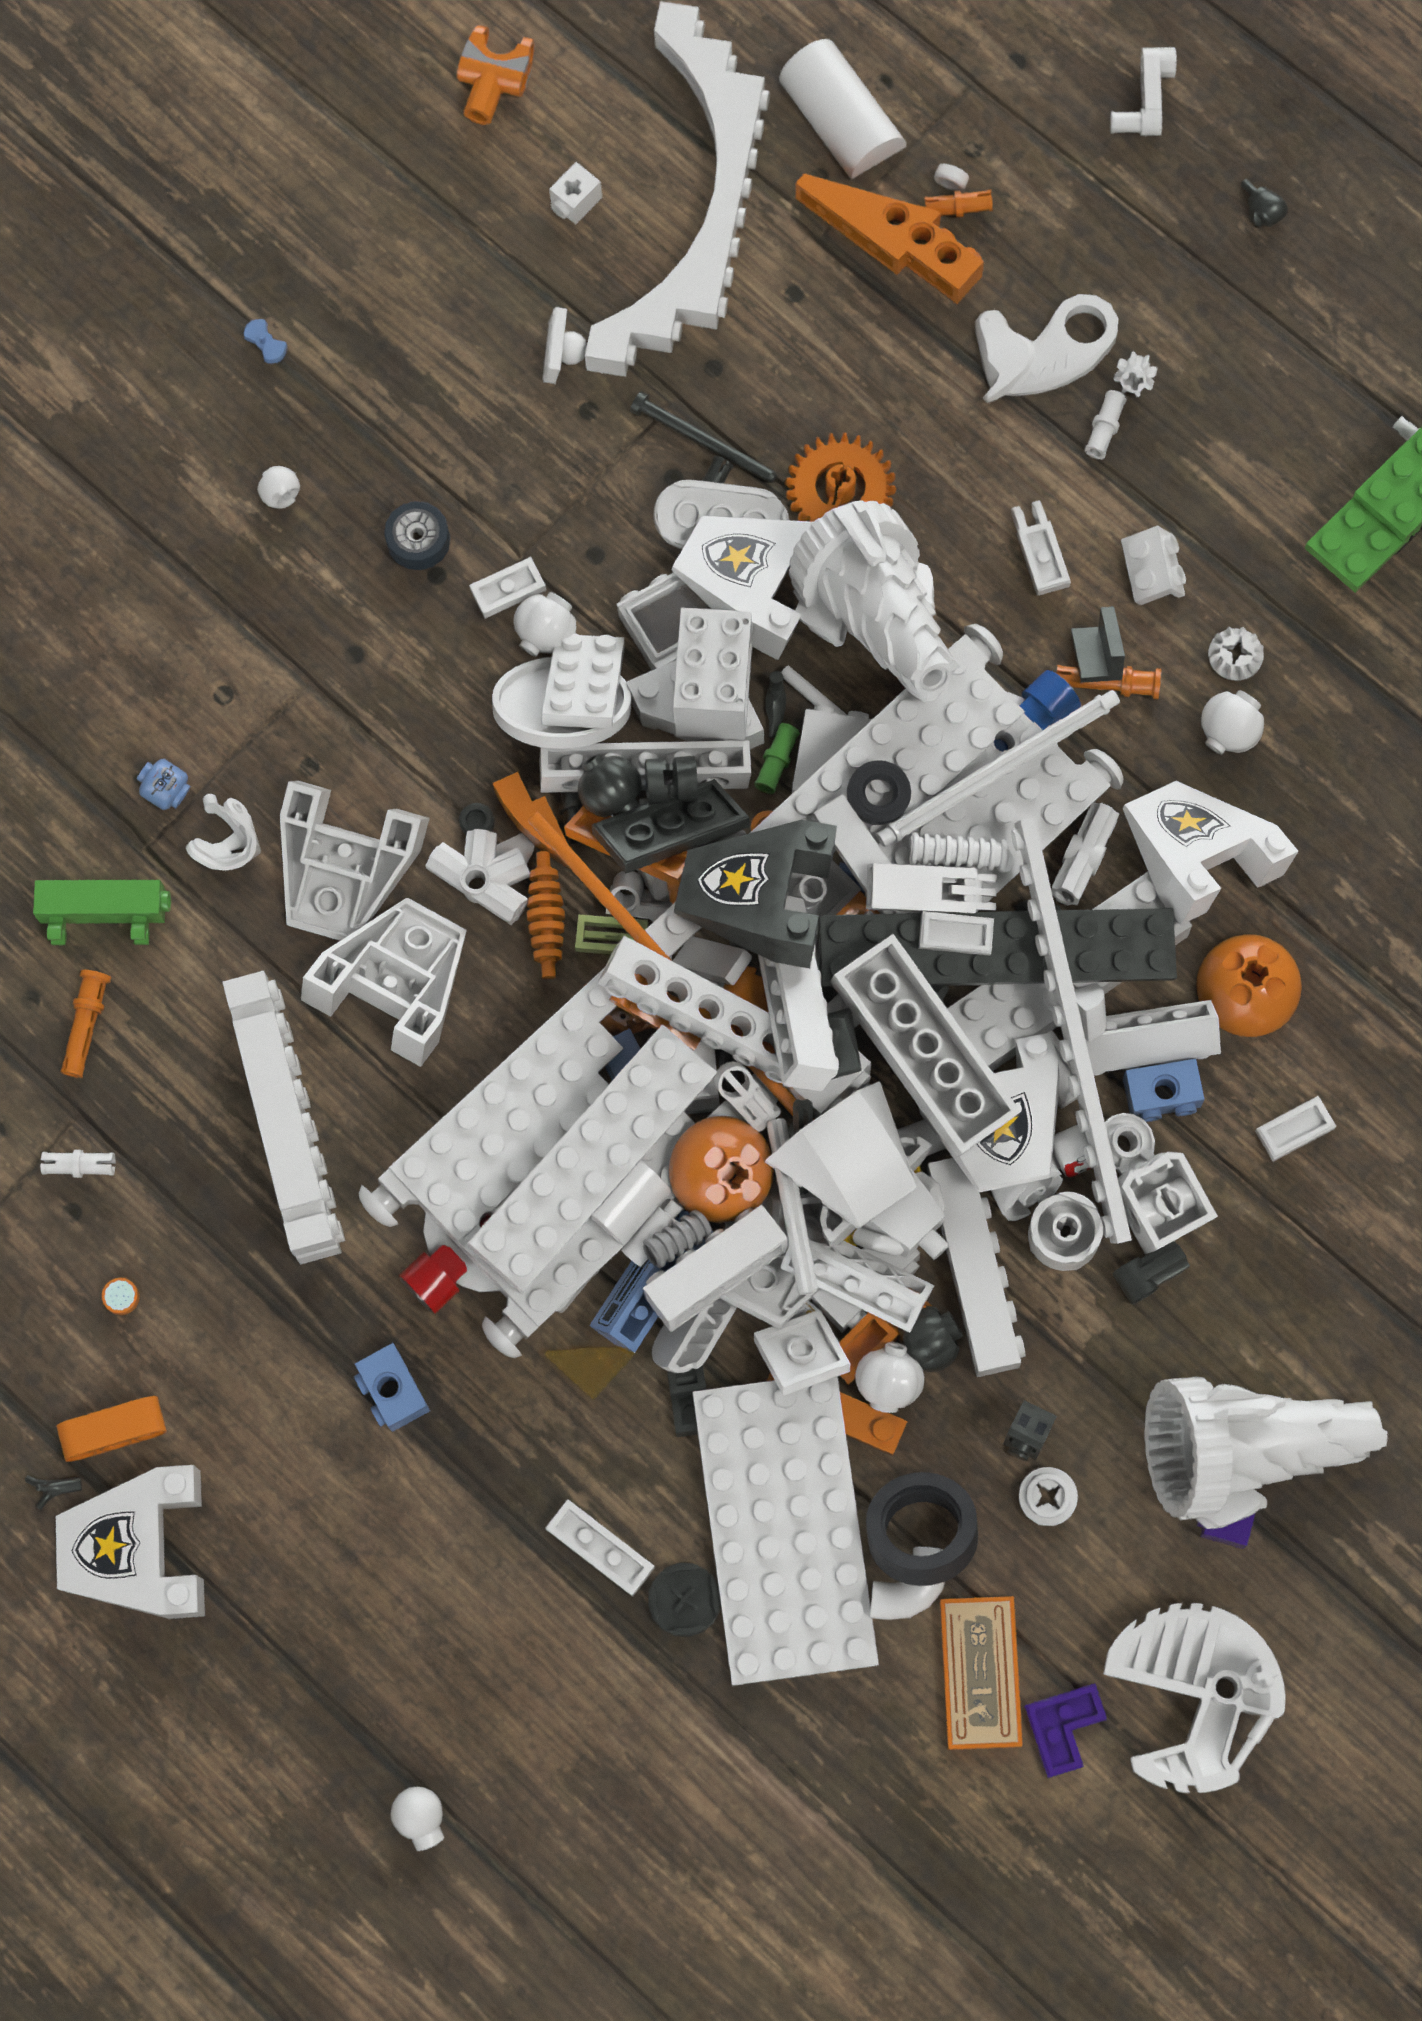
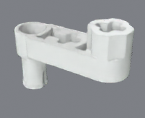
M1175 47L1141 49L1142 109L1140 112H1111V134L1140 132L1141 136L1161 135V78H1175Z

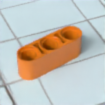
M157 1396L133 1400L56 1425L66 1462L89 1458L149 1440L167 1432Z

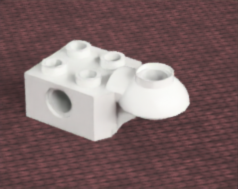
M1121 1113L1111 1116L1105 1121L1115 1169H1117L1120 1175L1118 1183L1127 1222L1145 1254L1160 1249L1218 1217L1183 1153L1166 1152L1154 1155L1155 1139L1152 1129L1145 1120L1134 1114ZM1119 1135H1123L1129 1140V1152L1119 1148L1117 1143Z

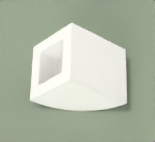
M1098 983L1074 990L1085 1039L1088 1042L1102 1035L1107 1027L1104 990Z

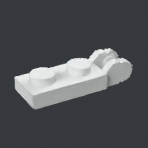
M1040 500L1032 502V514L1037 525L1027 527L1021 508L1019 506L1012 508L1017 537L1037 596L1070 587L1071 583L1050 521H1047Z

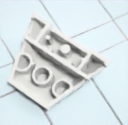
M880 1081L857 1090L799 1130L765 1160V1163L772 1168L776 1167L793 1179V1183L800 1188L803 1186L821 1199V1203L858 1229L917 1188Z

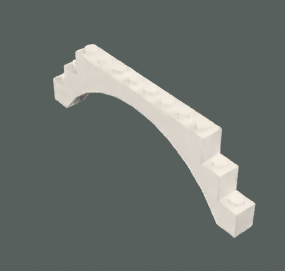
M660 1L654 29L655 46L686 78L704 108L714 137L717 157L714 193L702 228L685 257L664 281L632 306L591 326L585 353L587 371L626 377L628 365L634 366L637 348L672 353L674 341H680L682 324L717 329L719 317L725 318L728 298L723 296L725 287L731 288L734 268L730 267L731 257L737 258L739 252L740 238L736 237L737 228L744 227L746 208H742L743 198L749 199L752 179L748 178L749 169L756 168L758 149H754L755 139L761 140L764 120H760L761 110L767 111L770 91L765 90L764 77L735 73L737 56L732 55V42L703 38L705 22L700 21L699 7Z

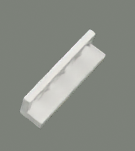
M805 1221L808 1237L819 1242L816 1243L809 1239L817 1287L910 1333L934 1285L844 1240L831 1247L824 1238L821 1229ZM789 1247L780 1268L795 1275ZM906 1287H909V1288H911V1289H913V1290H915V1291H917V1292H919V1293H921V1294H918V1293H916V1292H914V1291H912V1290H910V1289H908V1288H906Z

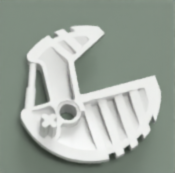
M1182 1603L1172 1604L1169 1606L1168 1612L1159 1614L1160 1608L1152 1610L1146 1614L1145 1621L1135 1628V1620L1121 1632L1108 1650L1103 1674L1200 1698L1185 1744L1132 1757L1131 1764L1133 1771L1137 1775L1167 1789L1166 1780L1173 1783L1177 1792L1189 1793L1187 1785H1195L1198 1793L1215 1791L1228 1787L1239 1780L1238 1771L1256 1743L1259 1744L1274 1719L1282 1716L1284 1713L1285 1690L1283 1678L1271 1649L1264 1639L1245 1621L1234 1614L1214 1606L1208 1612L1202 1610L1203 1604L1191 1603L1190 1609L1180 1610ZM1225 1678L1233 1683L1235 1692L1232 1698L1225 1699L1218 1695L1216 1683L1219 1679ZM1240 1712L1260 1716L1248 1734L1247 1741L1230 1765L1228 1754Z

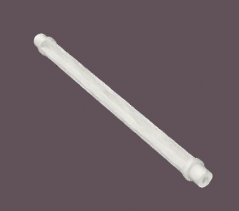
M1110 690L1102 696H1095L1092 701L1070 713L1067 717L1060 719L998 757L995 761L926 801L920 807L913 809L894 822H889L885 829L876 833L878 841L883 847L894 841H901L904 836L1060 742L1079 728L1086 726L1102 715L1108 714L1111 708L1120 703L1118 695L1115 691Z

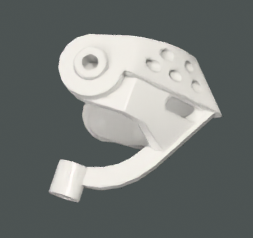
M214 794L205 795L203 797L205 811L219 815L229 824L234 833L224 841L215 844L195 838L186 845L188 854L197 862L215 870H233L244 866L261 853L251 816L244 805L236 799L229 798L223 807L218 804ZM245 848L241 853H231L232 850Z

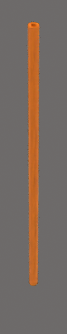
M538 811L528 819V822L637 943L671 960ZM699 1008V1012L704 1018L712 1019L708 1010ZM731 1027L732 1031L736 1035H738V1033ZM748 1066L793 1116V1103L797 1099L782 1083L774 1082L766 1077L765 1072L754 1066Z

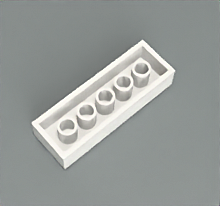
M894 934L834 974L830 983L847 1007L850 1008L852 1014L955 1158H958L1021 1112Z

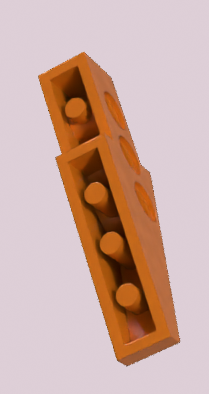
M803 174L796 182V199L896 275L907 266L956 304L981 279L984 266L982 257L975 249L971 247L966 248L959 243L948 229H940L941 213L939 211L808 174ZM892 220H898L902 222V224L892 225L889 222ZM918 239H924L928 243L920 245L915 243L914 241ZM948 258L953 260L954 262L950 264H944L940 260Z

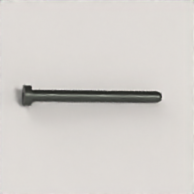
M640 391L635 397L630 412L637 416L644 413L765 482H774L777 476L774 470L648 401L649 395L645 392Z

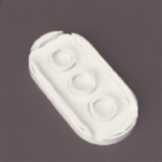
M680 480L667 487L657 498L653 513L654 523L660 536L672 546L681 549L684 548L702 516L789 520L785 506L778 500V497L768 490L698 480Z

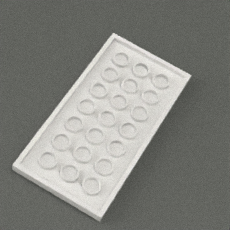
M838 1377L784 1396L775 1380L694 1391L693 1398L732 1685L879 1665L872 1618H870L871 1608Z

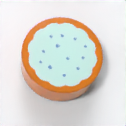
M115 1278L109 1281L103 1288V1304L110 1312L116 1315L131 1313L139 1303L140 1295L138 1288L126 1278Z

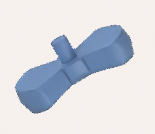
M264 319L252 320L247 324L244 331V339L256 344L262 351L266 363L280 362L287 352L286 342L272 338L271 334L268 333L267 322Z

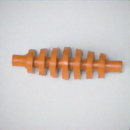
M540 851L536 853L537 867L530 871L529 879L533 883L529 884L528 893L533 896H530L527 901V907L530 908L527 911V921L532 922L528 925L529 933L535 936L530 939L532 948L540 949L533 952L534 961L541 964L542 979H555V963L562 959L563 951L556 948L563 946L564 938L560 934L564 933L565 924L560 921L565 919V910L560 908L564 905L563 897L557 895L561 892L560 883L555 881L559 879L558 870L550 866V852Z

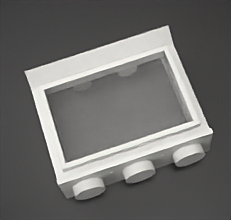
M675 573L670 575L662 574L652 580L650 586L639 592L634 590L627 593L617 603L619 618L651 670L677 660L681 608L711 609Z

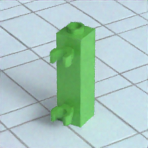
M35 880L33 914L40 924H48L47 939L51 940V945H66V924L132 923L131 940H134V944L149 945V923H165V912H170L171 910L170 891H166L160 880Z

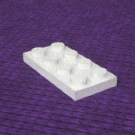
M574 633L572 636L562 639V646L554 647L542 711V725L612 729L624 655V638L610 635L586 636Z

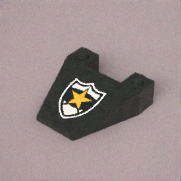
M801 819L688 850L674 914L772 962L810 969L819 915L786 910L785 904L792 872L828 879L837 826Z

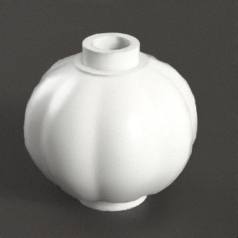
M549 592L547 597L537 594L521 602L514 615V628L522 640L519 646L535 657L539 652L553 654L554 647L562 646V639L576 633V619L570 614L572 606L552 592Z
M1238 690L1236 695L1230 692H1222L1212 697L1206 703L1201 716L1202 728L1208 737L1205 744L1220 755L1225 750L1241 753L1253 748L1262 737L1264 730V717L1258 712L1261 704L1241 690Z
M888 1342L885 1348L869 1352L858 1363L855 1374L857 1387L862 1396L870 1402V1406L875 1410L895 1413L898 1411V1408H903L913 1403L923 1390V1370L918 1361L906 1353L907 1347L902 1344Z

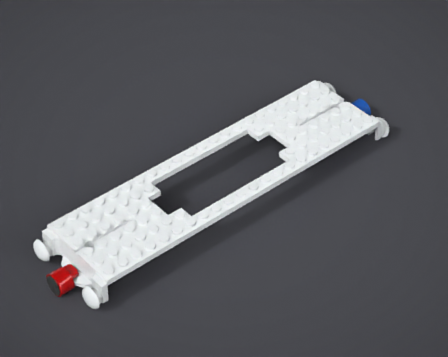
M978 624L965 626V635L948 649L960 668L956 669L951 675L948 686L938 694V699L925 703L912 695L907 689L903 690L750 833L801 819L816 822L812 816L813 813L841 794L847 799V786L853 773L863 764L876 760L888 761L897 765L908 777L911 786V800L902 815L904 816L1060 719L1067 717L1070 713L1081 707L1079 697L1065 679L1050 670L1044 671L1022 692V697L1006 692L985 671V665L988 661L995 665L1001 663L1003 650L1000 643L985 627ZM1056 743L913 832L918 833L920 837H923L924 833H928L930 837H934L935 834H939L941 838L951 835L952 839L962 836L963 840L973 837L974 841L984 838L986 842H989L990 838L995 839L999 843L1001 839H1005L1009 845L1008 864L1005 870L999 871L998 867H994L990 871L985 866L981 870H977V874L997 875V882H983V888L996 889L997 894L1020 872L1019 866L1023 865L1021 851H1016L1012 842L1011 831L1015 830L1014 823L1021 819L1034 817L1041 848L1044 850L1079 815L1102 796L1109 787L1116 790L1121 789L1123 774L1117 763L1103 751L1098 749L1085 751L1084 757L1086 761L1082 765H1077ZM873 780L867 784L865 789L866 797L873 805L883 806L892 799V788L883 780ZM862 821L891 864L911 865L908 860V843L913 832L904 836L901 841H894L883 847L878 841L876 833L885 829L887 824L873 825ZM917 861L915 865H921V862ZM928 862L926 866H932V862ZM943 863L938 864V866L944 867ZM942 883V899L962 900V895H949L950 885L962 884ZM982 896V902H989L993 897ZM675 903L645 930L668 957H671L702 928L674 914ZM878 910L881 914H913V913H922V912H908V911ZM604 969L378 1178L380 1186L371 1193L362 1185L359 1191V1198L363 1207L376 1221L385 1226L392 1227L398 1225L392 1214L400 1207L404 1209L408 1204L419 1205L426 1212L424 1236L431 1256L429 1257L425 1252H422L399 1274V1277L405 1287L429 1312L436 1314L460 1291L456 1283L477 1292L500 1291L507 1298V1307L502 1311L503 1317L494 1324L485 1316L482 1327L491 1344L502 1354L511 1358L522 1356L515 1345L523 1337L525 1339L529 1338L543 1322L623 1248L618 1241L590 1217L527 1290L521 1294L468 1247V1242L609 1085L598 1073L623 1050V1047L600 1024L617 1007V1005L609 1000L611 994L605 990L604 986L598 984ZM839 994L827 1004V1014L848 1008ZM852 1014L853 1023H854V1028H855V1027H856L858 1024H860V1023L857 1021V1019L855 1018V1016ZM753 1074L752 1078L759 1085L758 1088L775 1104L778 1101L777 1098ZM727 1099L707 1117L731 1116L747 1122ZM685 1112L680 1115L642 1158V1161L671 1190V1193L660 1204V1207L663 1209L672 1199L676 1198L669 1179V1163L672 1151L682 1134L695 1124Z

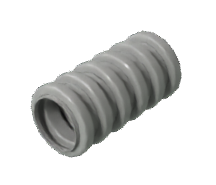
M693 1210L689 1216L681 1217L680 1222L675 1221L671 1223V1228L668 1226L663 1228L662 1234L657 1232L653 1234L652 1239L647 1238L643 1240L644 1252L654 1266L661 1268L665 1266V1261H673L675 1256H681L684 1250L693 1249V1244L699 1245L703 1239L706 1240L712 1234L711 1226L701 1212Z

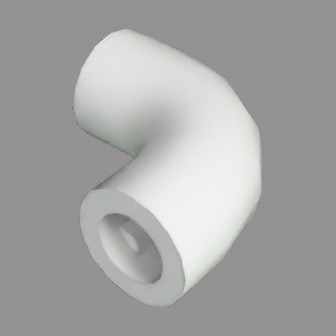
M915 1547L913 1548V1555L927 1556L938 1553L943 1549ZM873 1581L870 1618L885 1620L910 1618L931 1606L942 1592L945 1582L930 1586H915L902 1582L887 1583Z

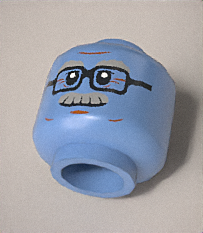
M160 759L154 765L148 762L137 777V780L142 782L139 788L140 795L161 810H167L171 806L176 809L191 787L187 784L188 775L166 759Z

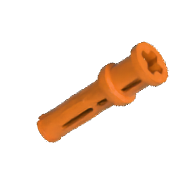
M1057 665V674L1065 679L1072 688L1121 691V695H1124V697H1130L1131 694L1149 695L1153 699L1159 700L1161 669L1156 668L1153 672L1133 670L1132 666H1127V668H1123L1122 680L1081 683L1078 667Z
M92 970L80 971L79 976L82 978L78 998H74L72 1003L76 1012L60 1071L64 1075L76 1078H83L97 1015L104 1011L105 1006L102 1004L106 984L111 982V976Z

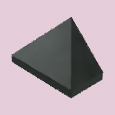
M850 1008L828 1013L829 1027L833 1031L832 1043L834 1053L839 1061L838 1072L832 1079L862 1071Z

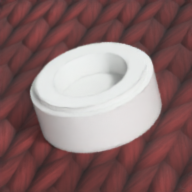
M940 164L934 175L935 181L939 185L952 191H963L969 180L966 172L949 164Z

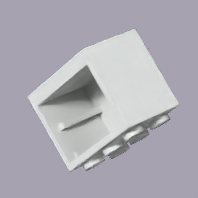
M681 608L673 702L676 736L746 739L753 644L752 612Z

